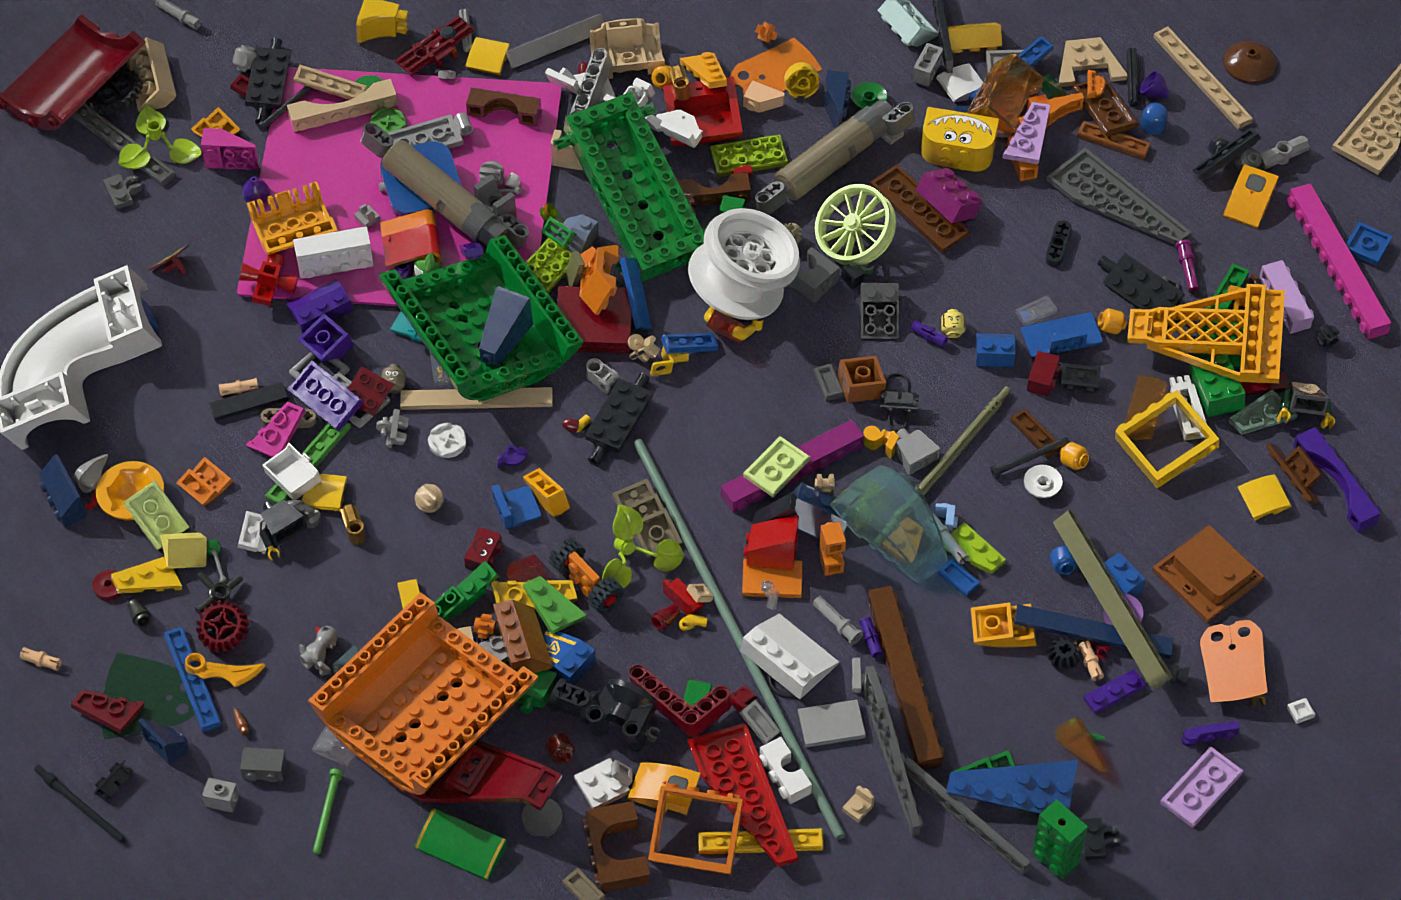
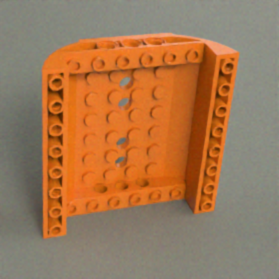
M420 592L308 701L321 721L344 744L345 748L402 791L405 790L412 794L422 795L539 677L524 666L518 672L510 668L439 617L435 602ZM455 682L462 683L460 687H452ZM440 696H448L446 701L438 700ZM416 722L421 724L418 728L413 729L410 727ZM401 736L407 737L404 742L396 741Z

